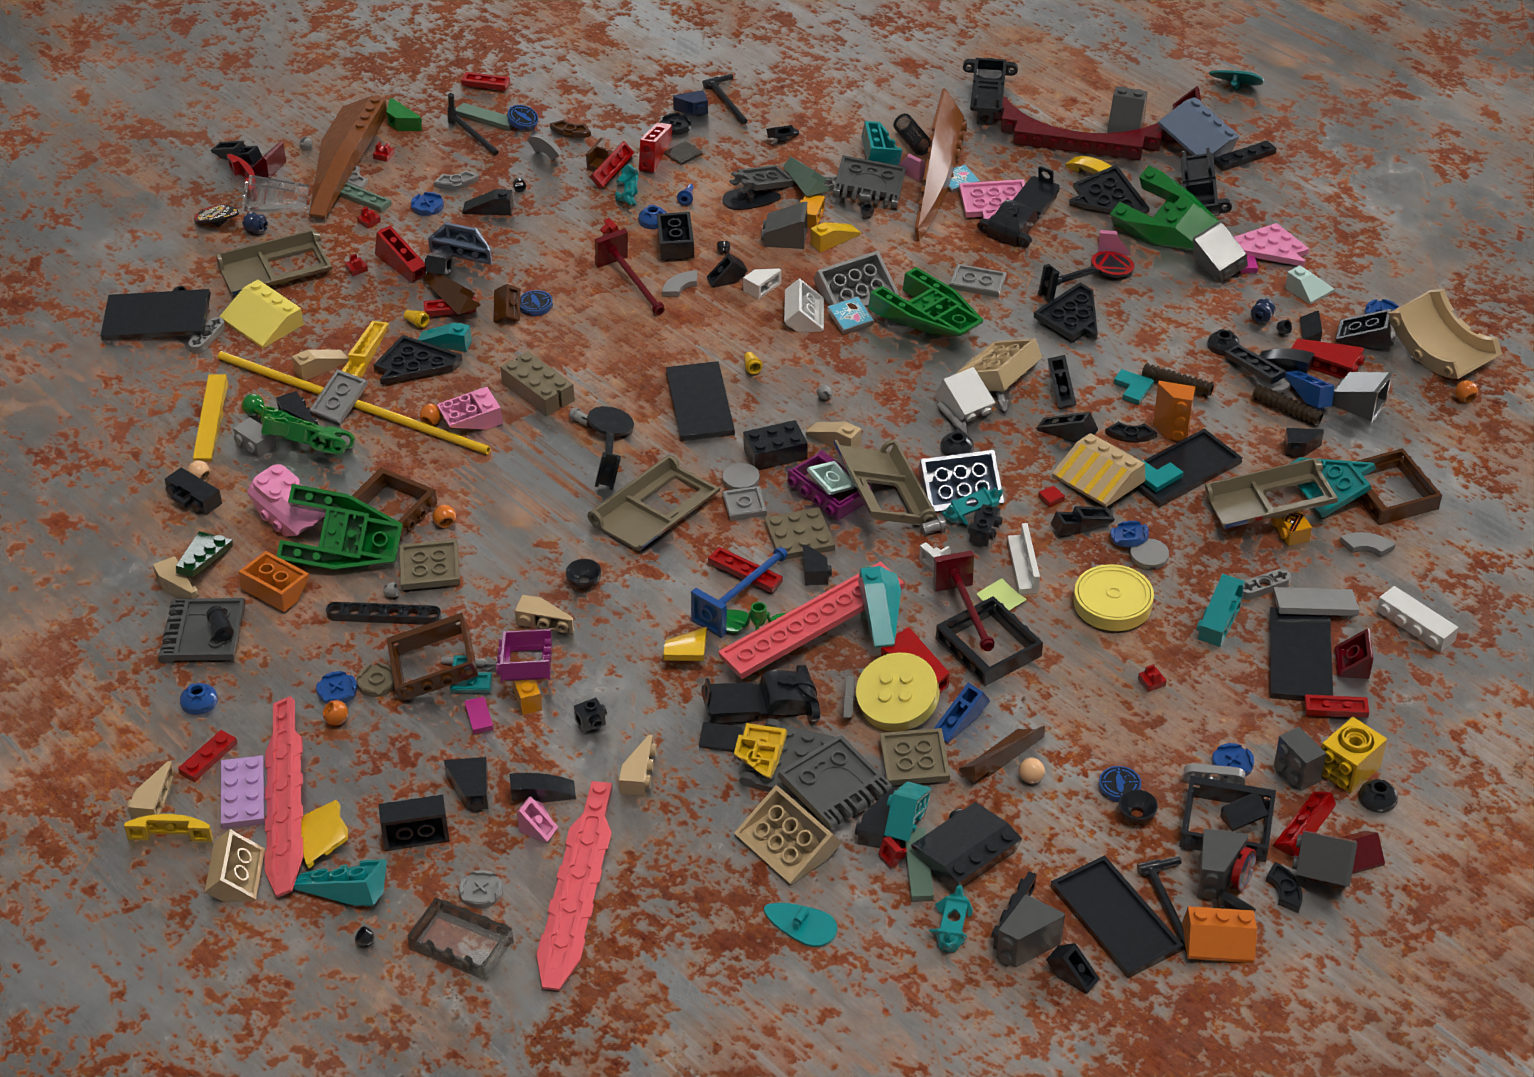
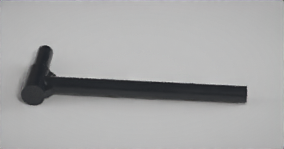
M730 73L703 80L704 88H713L742 124H746L748 121L746 117L718 86L721 82L732 80L733 74Z
M449 93L447 107L448 122L459 124L496 156L499 151L457 115L454 94Z
M1180 856L1138 863L1137 870L1139 875L1150 877L1186 951L1182 923L1158 876L1163 868L1182 864Z

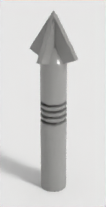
M995 391L999 402L998 408L1006 411L1008 399L1005 400L1003 392Z
M939 402L937 407L953 423L957 431L967 434L966 422L962 423L943 402Z
M442 656V664L453 665V657ZM489 656L486 659H475L477 667H485L486 671L496 667L497 662Z

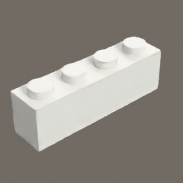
M1393 586L1379 597L1377 612L1441 653L1455 642L1458 626L1396 586Z

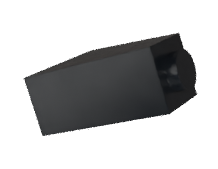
M486 757L444 760L446 778L467 811L489 809Z

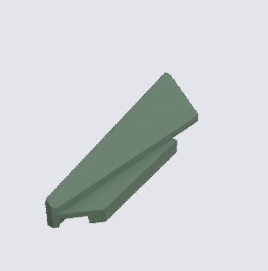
M789 157L784 165V169L806 196L827 192L830 189L824 185L825 177L795 158Z

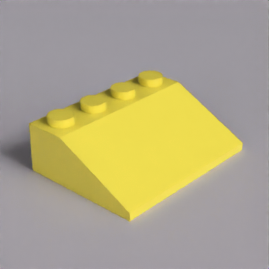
M260 280L245 286L219 316L226 324L262 349L304 325L301 308Z

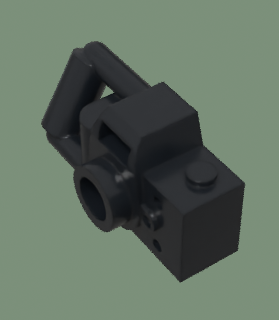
M793 125L766 129L767 137L778 138V141L788 140V136L799 135V130L794 128Z

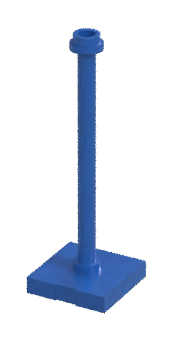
M783 547L776 548L773 551L774 555L719 600L698 588L692 590L691 621L701 627H707V630L720 638L727 634L726 603L776 562H783L788 556L786 549Z

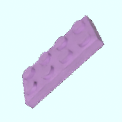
M263 755L221 760L222 829L265 824V772Z

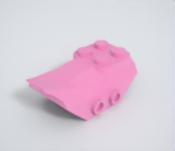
M276 464L258 474L249 485L247 493L264 521H268L277 532L282 533L285 537L296 536L324 519L325 513L291 507L288 503L291 485H300V481L285 466Z

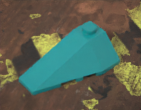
M881 566L860 568L858 583L874 648L894 646L901 597L898 576Z
M386 859L359 861L358 866L349 868L347 864H344L329 872L328 869L324 868L301 873L296 878L293 889L354 906L364 905L369 907L374 905L384 892L387 862Z

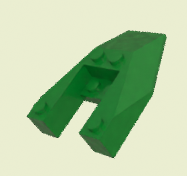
M1149 165L1139 177L1143 190L1166 200L1154 217L1121 202L1110 213L1114 226L1157 246L1194 251L1193 237L1219 222L1193 194L1164 172Z
M917 267L905 273L903 291L915 298L907 301L883 286L870 292L868 307L870 311L882 318L929 334L962 336L984 321L955 289Z
M297 484L291 485L288 499L291 507L325 513L318 547L280 540L277 557L292 565L331 570L396 561L402 523L350 494Z

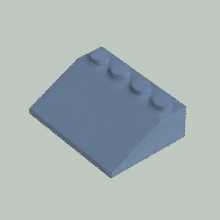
M1196 97L1184 101L1157 123L1192 155L1205 154L1206 148L1209 147L1210 153H1213L1214 158L1233 151L1240 137Z
M994 450L921 459L918 466L922 488L935 512L945 511L951 504V500H957L970 495L981 488H986L987 490L997 488L998 491L1002 489ZM1003 494L999 500L1000 504H1004ZM969 499L966 505L974 507L978 502L975 499Z

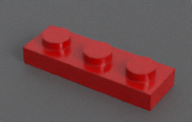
M465 72L461 79V85L495 89L498 91H506L511 83L510 77Z
M443 299L423 301L424 312L429 317L457 314ZM476 308L465 312V314L477 312Z
M1305 695L1304 698L1306 715L1369 717L1368 697Z
M220 730L178 767L179 774L196 782L238 744L236 737Z

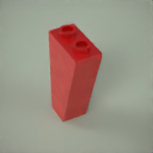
M656 123L640 139V171L653 173L656 171L672 140L671 124Z
M391 225L376 232L375 255L411 283L426 275V266L423 260Z
M1298 338L1291 347V349L1315 353L1313 365L1310 369L1339 379L1345 378L1349 372H1358L1359 366H1362L1365 361V356H1363L1364 348Z
M909 627L896 634L894 646L881 647V657L891 653H910L924 659L935 672L940 694L949 687L950 672Z

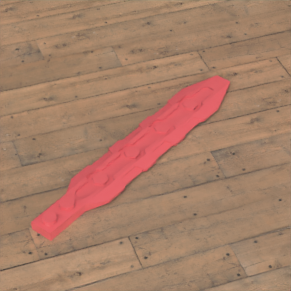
M291 696L273 703V734L265 752V768L267 769V786L265 787L267 818L265 819V832L267 833L264 871L277 897L292 892L303 859V838L301 837V819L303 818V805L301 804V787L303 785L301 755L303 753V738L295 731V700Z
M591 781L584 812L570 826L563 862L559 866L557 873L556 889L553 899L550 900L545 931L541 935L537 950L542 989L559 991L581 961L588 920L592 916L593 900L597 884L600 883L602 875L601 867L612 834L606 820L613 789L612 783Z

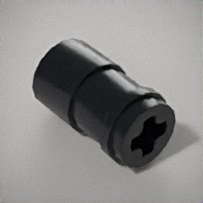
M221 606L209 608L206 617L211 625L215 639L220 642L231 639L234 630L224 608Z

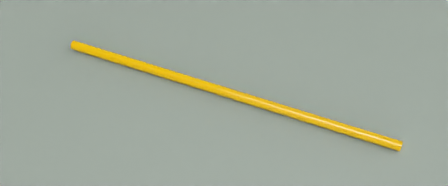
M223 351L218 353L219 360L320 395L324 387ZM357 400L353 406L356 409L486 455L491 450V447L361 400Z

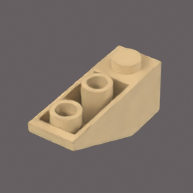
M175 556L153 564L156 579L162 590L179 599H195L199 597L196 586H191L190 576L176 573L178 561Z
M522 594L515 609L516 625L551 629V631L569 634L574 633L573 617L541 597Z
M648 735L622 764L619 777L620 794L645 796L646 788H650L651 775H649V772H653L654 759H652V756H656L657 744H653V735Z

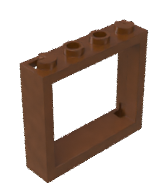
M1403 448L1357 460V462H1371L1375 464L1376 469L1367 475L1398 467L1423 497L1386 507L1372 489L1358 497L1357 499L1379 526L1439 509L1442 494Z
M380 467L352 496L369 504L388 486L418 498L419 500L398 520L403 524L400 541H402L437 504L436 489Z
M463 613L386 638L394 687L401 702L479 676L469 626ZM459 634L463 635L468 662L404 683L400 654Z

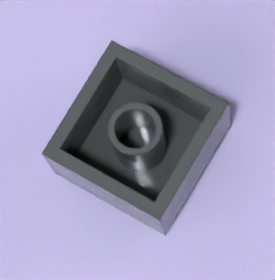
M1297 727L1279 736L1274 765L1289 779L1291 784L1302 791L1321 781L1326 752L1300 727Z

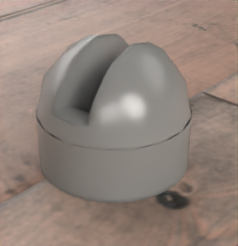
M306 136L300 139V148L302 150L312 149V140Z
M823 384L817 389L816 393L821 399L828 400L827 397L832 396L833 392L828 384Z
M390 582L384 586L383 592L385 596L389 598L399 596L397 582Z

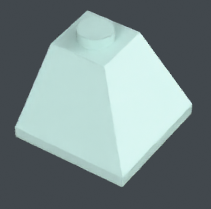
M1300 265L1287 273L1285 288L1310 305L1333 293L1335 290Z
M835 461L811 466L807 469L812 480L829 495L856 488L852 479Z

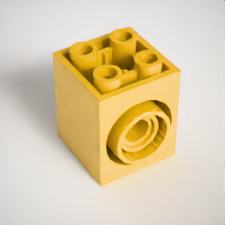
M1352 717L1322 743L1321 748L1326 752L1322 776L1351 794L1381 767L1387 738Z

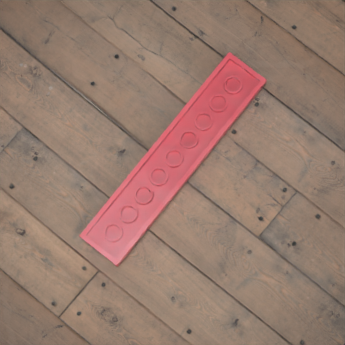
M880 561L879 563H877V564L871 566V567L881 566V567H883V568H885V569L891 571V570H890L888 567H886L881 561ZM859 574L718 651L719 657L743 679L863 612L865 608L858 583ZM898 577L900 588L902 590L905 588L904 582Z

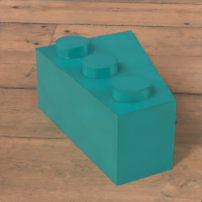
M864 121L861 138L866 159L898 166L903 152L901 147L898 148L895 145L896 141L889 137V132L881 122Z
M1226 574L1221 575L1209 606L1204 611L1203 620L1200 619L1196 629L1199 631L1198 640L1221 647L1240 611L1245 584L1244 580Z
M907 781L898 790H895L893 795L890 794L887 802V807L890 809L884 835L910 841L912 831H915L917 825L914 824L915 821H921L928 808L932 788Z

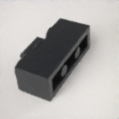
M182 467L164 479L166 492L171 496V499L185 508L191 505L196 512L200 511L208 515L222 504L219 489Z

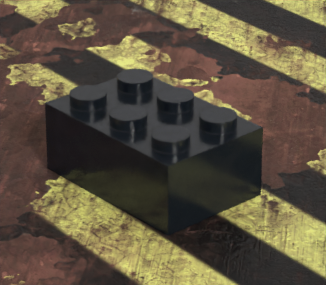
M690 212L657 214L661 260L695 258Z
M796 420L743 432L744 450L751 464L758 471L808 459V442Z
M443 794L378 804L385 851L450 842Z

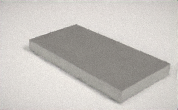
M1273 588V595L1279 614L1359 616V607L1352 589Z

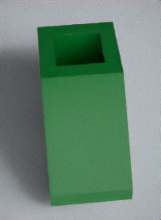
M390 98L386 111L388 125L397 131H422L421 117L400 102Z

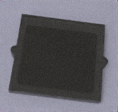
M684 141L664 151V155L671 158V161L683 165L703 155V152L697 149L695 145Z

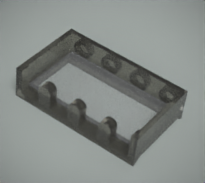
M436 897L407 935L410 950L487 981L489 974L507 948L514 942L512 928L507 924L498 923L487 916L478 915L467 908L458 907L447 900L443 901Z

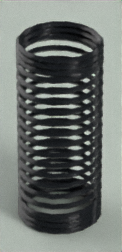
M909 114L899 115L893 123L894 129L915 154L924 155L928 153V147H930L931 142L927 134ZM922 140H923L924 143H925L923 146L920 145V144H918V143H920Z

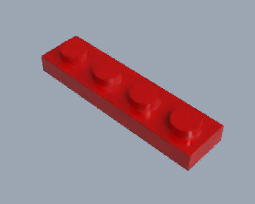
M625 141L621 142L589 176L590 179L601 189L635 152Z
M718 547L708 557L709 564L741 579H745L760 566L721 547ZM767 570L751 584L773 593L783 582V576Z

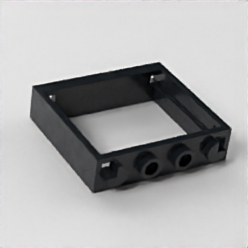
M994 596L974 606L980 620L982 621L992 616L1025 647L1000 662L988 666L956 635L974 625L967 610L936 625V640L984 686L1042 656L1043 642L1040 640V637L1030 631L1027 625H1024L1014 613H1011Z
M1190 776L1179 847L1198 851L1201 849L1203 833L1188 831L1194 797L1232 803L1257 792L1269 815L1265 817L1262 844L1247 841L1246 847L1256 851V861L1266 862L1276 790Z

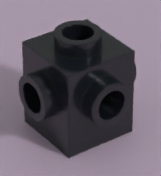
M596 697L574 705L575 721L583 733L606 725L605 716L607 715V710L604 704H600Z

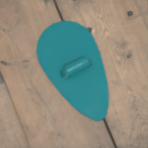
M1214 70L1209 72V75L1212 77L1230 81L1235 90L1239 89L1240 83L1257 86L1262 85L1264 82L1261 76L1251 72Z
M771 903L764 907L765 915L775 927L805 946L823 947L830 944L838 932L837 922L824 911L791 903Z

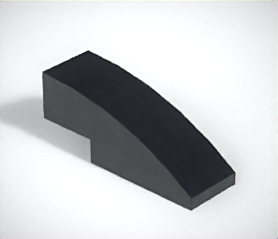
M244 141L219 142L211 149L213 154L225 160H228L227 154H232L243 159L249 165H254L263 157L258 146H245Z
M1279 348L1261 351L1259 356L1286 372L1294 370L1307 374L1313 365L1315 353L1298 349Z
M1075 506L1072 512H1056L1051 525L1058 536L1074 535L1106 526L1114 522L1115 518L1107 507Z
M542 773L509 774L512 801L528 799V797H532L541 803L576 799L574 780Z

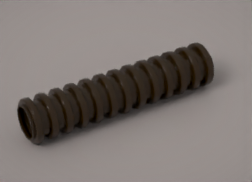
M1149 363L1144 365L1141 376L1150 378L1154 382L1164 381L1195 386V394L1200 393L1201 396L1206 395V397H1210L1214 389L1213 382L1208 383V380L1203 381L1201 378L1198 380L1197 377L1192 378L1191 375H1181V372H1171L1170 369H1160V366L1155 367L1153 364L1150 366Z
M1260 384L1253 391L1252 396L1254 400L1263 401V404L1268 403V406H1273L1275 409L1278 408L1279 411L1283 410L1284 413L1288 412L1289 415L1298 416V419H1303L1305 422L1308 421L1310 424L1313 423L1314 426H1318L1322 421L1323 411H1318L1316 408L1313 409L1312 406L1303 405L1302 402L1293 400L1290 397L1288 398L1286 395L1283 396L1281 393L1278 394L1276 391L1262 387Z

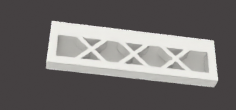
M1022 523L1021 535H1009L1007 543L1019 594H1036L1039 592L1040 575L1028 523Z

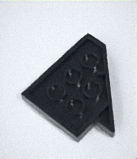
M1117 165L1073 183V188L1078 196L1069 199L1070 206L1111 213L1119 202L1144 214L1149 213L1150 210L1149 206Z
M1081 282L1034 312L1033 318L1072 341L1083 334L1088 335L1094 340L1097 339L1098 331L1093 289Z
M402 335L373 366L375 371L384 373L380 378V384L384 385L452 371L462 362L463 358L461 354Z

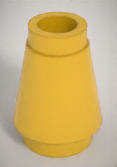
M406 310L404 313V319L418 328L426 327L429 323V316L424 311Z
M752 352L745 353L746 371L750 374L760 373L763 367L762 361Z

